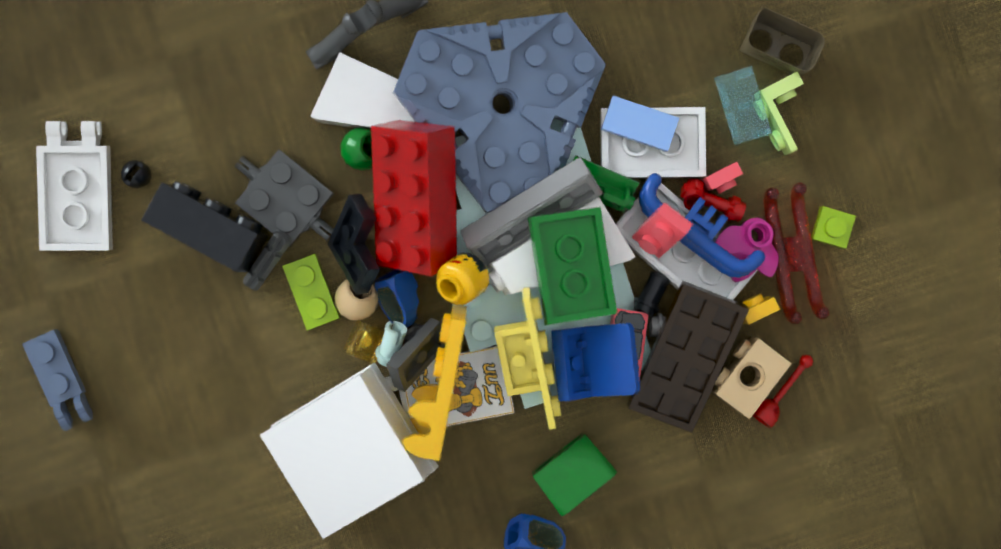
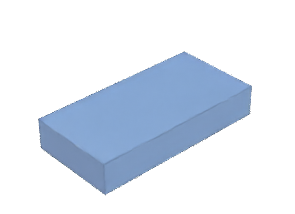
M613 95L601 130L668 152L679 118Z

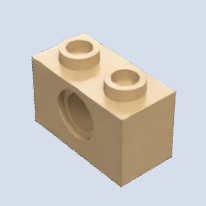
M751 337L749 340L743 339L738 344L732 354L736 358L728 368L722 367L711 391L748 419L752 417L792 364L756 337ZM752 366L755 370V378L751 383L743 384L740 379V373L745 367Z

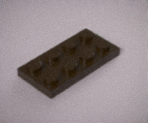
M682 280L641 372L640 392L630 396L627 403L628 409L693 432L749 311L748 306Z

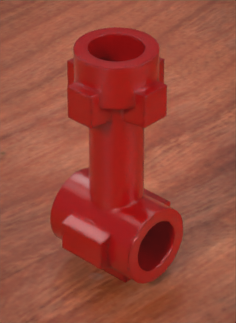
M698 178L687 180L681 188V198L684 199V206L688 210L701 197L705 200L704 206L710 207L712 205L717 211L727 216V221L729 222L731 220L740 222L745 213L746 203L742 202L741 198L733 195L727 200L706 192L704 182Z

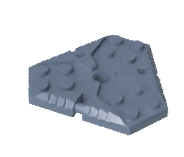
M567 12L500 20L498 25L487 26L486 22L424 29L418 30L393 94L415 122L454 126L455 131L459 129L467 141L459 147L455 143L456 175L484 212H491L566 166L576 141L573 139L576 128H580L583 124L606 64ZM500 39L502 50L491 51L490 40ZM503 95L509 100L510 109L506 114H500L494 109L493 99L495 96ZM554 118L564 122L560 132L550 128Z

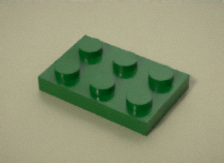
M601 207L528 218L544 324L551 325L617 314Z

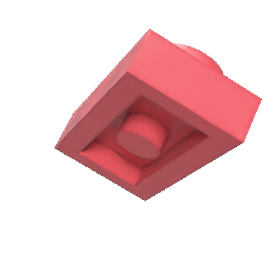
M664 202L638 227L631 238L637 241L645 252L660 258L688 233L693 224Z

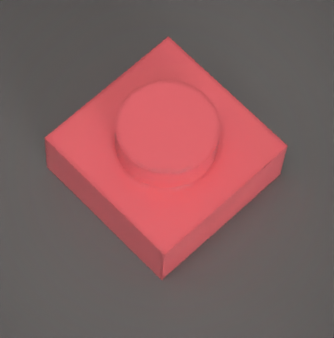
M735 162L701 180L705 184L706 192L716 188L718 194L736 186L735 178L741 176L743 172L738 162Z

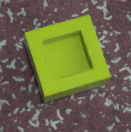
M820 206L810 240L846 249L856 215Z

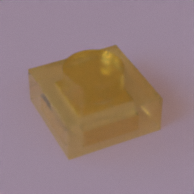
M357 320L343 351L353 357L370 363H376L375 351L381 345L385 330Z

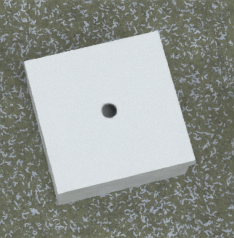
M375 362L271 425L270 429L260 435L323 539L424 481L430 473L439 467L435 460L415 456L405 449L403 438L419 433Z

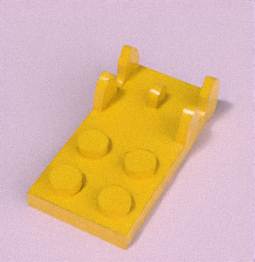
M453 304L451 314L444 313L439 341L446 344L445 348L438 347L433 373V377H439L438 384L420 385L411 394L418 402L409 407L408 413L413 417L410 420L419 434L414 433L403 438V445L411 454L421 458L440 461L466 323L467 306Z

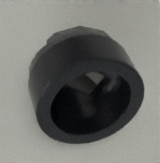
M132 160L123 166L121 178L129 187L143 188L151 180V170L144 162ZM136 166H139L140 169H139V170L137 171V173L133 176V178H132V180H131V182H130V181L128 180V177L130 176V174L132 173V171L135 169V167H136Z

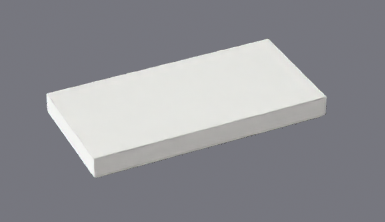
M661 183L657 189L658 199L685 217L690 210L684 206V202ZM639 197L635 200L632 208L627 210L616 223L631 250L655 271L666 276L677 290L683 280L734 300L758 271L756 270L749 278L743 281L734 282L731 277L718 271L679 241L660 258L645 252L639 243L631 238L638 227L648 219L641 210ZM718 232V233L716 234V236L713 238V241H714V242L716 241V238H717L718 235L720 234L719 232Z

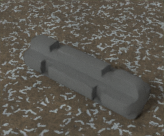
M277 230L244 277L243 283L245 286L250 287L254 291L260 289L292 242L288 234H285L282 230Z

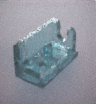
M752 66L714 78L734 145L737 146L772 134Z

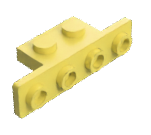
M530 287L523 288V303L527 321L494 326V334L507 395L513 396L541 391L549 430L556 429V417L562 416L558 395H551L550 385L555 384L552 363L545 364L543 352L549 351L546 331L538 330L536 320L542 319L539 297L532 298Z

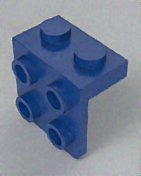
M631 323L583 326L551 331L559 402L598 396L635 395L640 392L635 332Z

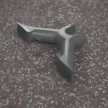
M367 0L366 4L359 10L351 14L346 13L339 26L318 44L305 52L316 70L335 60L339 52L342 53V50L360 35L380 23L401 16L403 19L429 2L428 0H380L378 2Z

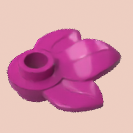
M761 218L748 219L741 226L727 227L716 238L715 242L738 259L744 260L756 250L763 251L765 260L756 270L764 276L772 277L777 269L779 257L772 245L774 233L771 225ZM752 230H755L758 234L757 241H754L751 236ZM752 271L749 275L740 278L731 277L734 282L743 281L749 278L755 271Z

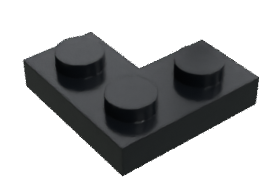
M349 194L327 245L356 295L369 293L380 270L377 261L372 257L365 245L376 217L362 194Z

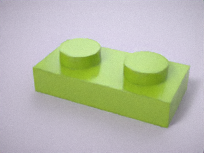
M312 254L282 266L307 331L341 318L317 254Z

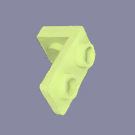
M798 71L754 94L756 99L753 102L755 111L762 121L766 119L772 130L769 133L770 140L777 151L782 150L784 155L791 154L797 151L798 148L773 100L775 99L779 105L797 96L794 89L804 84Z

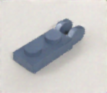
M58 329L23 343L24 350L50 407H53L54 415L64 431L73 428L72 417L64 402L73 398V403L79 417L84 422L91 420L93 414L84 394L86 392L85 387Z

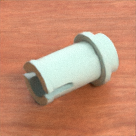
M391 321L385 324L381 345L375 351L378 363L387 367L386 364L390 361L393 354L402 348L403 340L407 333V327L398 321L393 322L392 330Z

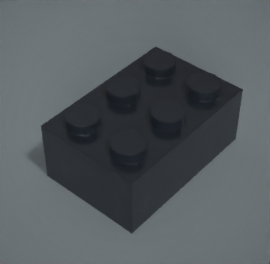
M176 180L173 185L162 182L141 221L235 272H248L268 238V235L261 232L263 225L246 216L238 215L237 218L231 216L232 208L215 199L206 198L205 201L200 199L202 192L188 184H182Z

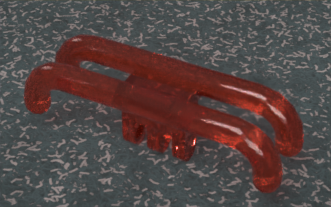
M802 182L795 183L790 194L796 236L783 238L777 199L780 195L779 190L775 187L768 188L763 198L766 222L771 225L774 233L772 245L779 257L775 273L782 309L786 319L795 325L802 321V315L798 312L795 304L790 272L803 271L808 300L813 314L819 319H826L830 313L829 309L824 305L805 207L804 195L807 187Z

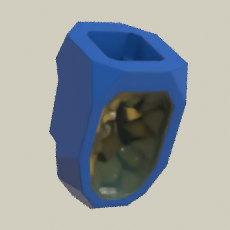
M395 269L375 280V289L378 293V302L382 311L392 324L394 321H398L407 328L413 325L418 318L417 307L419 297L416 291L418 282L412 272Z
M519 514L510 519L507 525L503 547L505 549H566V536L563 530L553 521L535 515Z

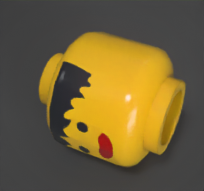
M460 253L440 266L436 275L437 288L445 300L456 305H466L487 289L489 285L487 267L476 255Z

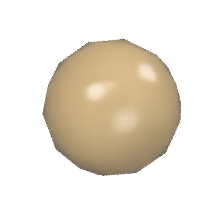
M347 279L339 285L335 292V306L340 314L347 319L361 321L369 318L378 307V293L374 285H372L369 293L356 295Z

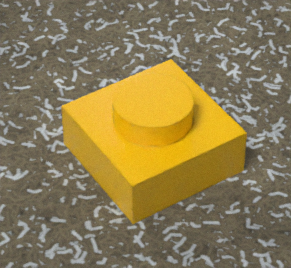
M760 293L743 301L742 303L749 308L743 324L749 325L780 310L775 298L769 296L763 298Z

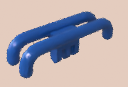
M656 173L651 174L647 178L639 193L641 210L648 218L663 204L657 197V189L661 185L662 178ZM699 197L684 217L693 225L679 242L729 277L740 278L755 271L765 260L763 251L756 250L743 260L734 257L714 242L713 238L725 224L728 217L722 214L717 218L715 224L710 222L709 220L717 209L711 205L702 216L698 211L704 206L705 200Z

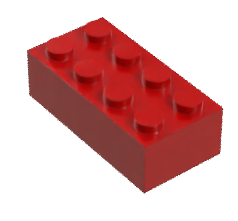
M404 120L371 126L374 215L376 217L374 222L375 255L377 264L382 267L433 276L437 274L440 266L457 255L455 127Z

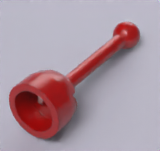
M810 355L801 356L799 366L774 398L765 399L752 415L767 428L772 429L780 417L779 401L804 369L810 368L813 365V358Z

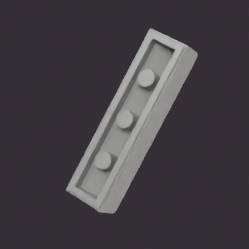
M577 158L462 229L461 234L468 250L481 259L486 266L531 238L528 218L576 211L602 195L603 191L581 158Z

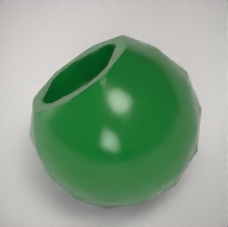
M355 127L346 133L341 141V156L345 164L352 169L360 171L372 169L371 128Z

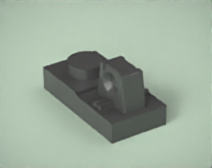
M430 318L424 325L414 323L408 327L403 340L404 345L398 352L393 354L390 361L386 364L395 388L406 392L436 358L438 347L445 348L446 343L439 341L442 327L440 321Z

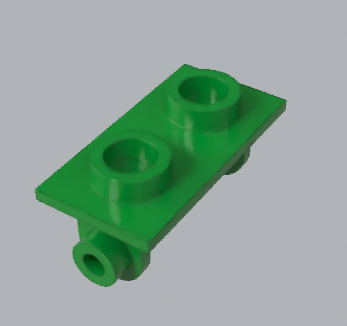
M575 155L573 161L581 157ZM581 158L603 191V194L599 196L602 203L623 213L626 209L630 210L635 202L633 195L639 182Z

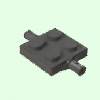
M278 150L270 161L260 168L256 167L245 156L239 159L249 170L238 162L234 167L247 176L250 181L247 189L235 204L273 234L277 230H282L285 234H288L292 239L289 247H292L301 234L310 229H313L325 241L331 237L321 227L330 234L333 233L334 229L323 221L320 216L323 207L334 195L332 191L281 150Z

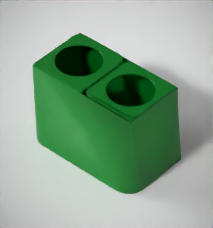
M584 432L532 472L533 478L561 516L570 512L617 474L615 467Z

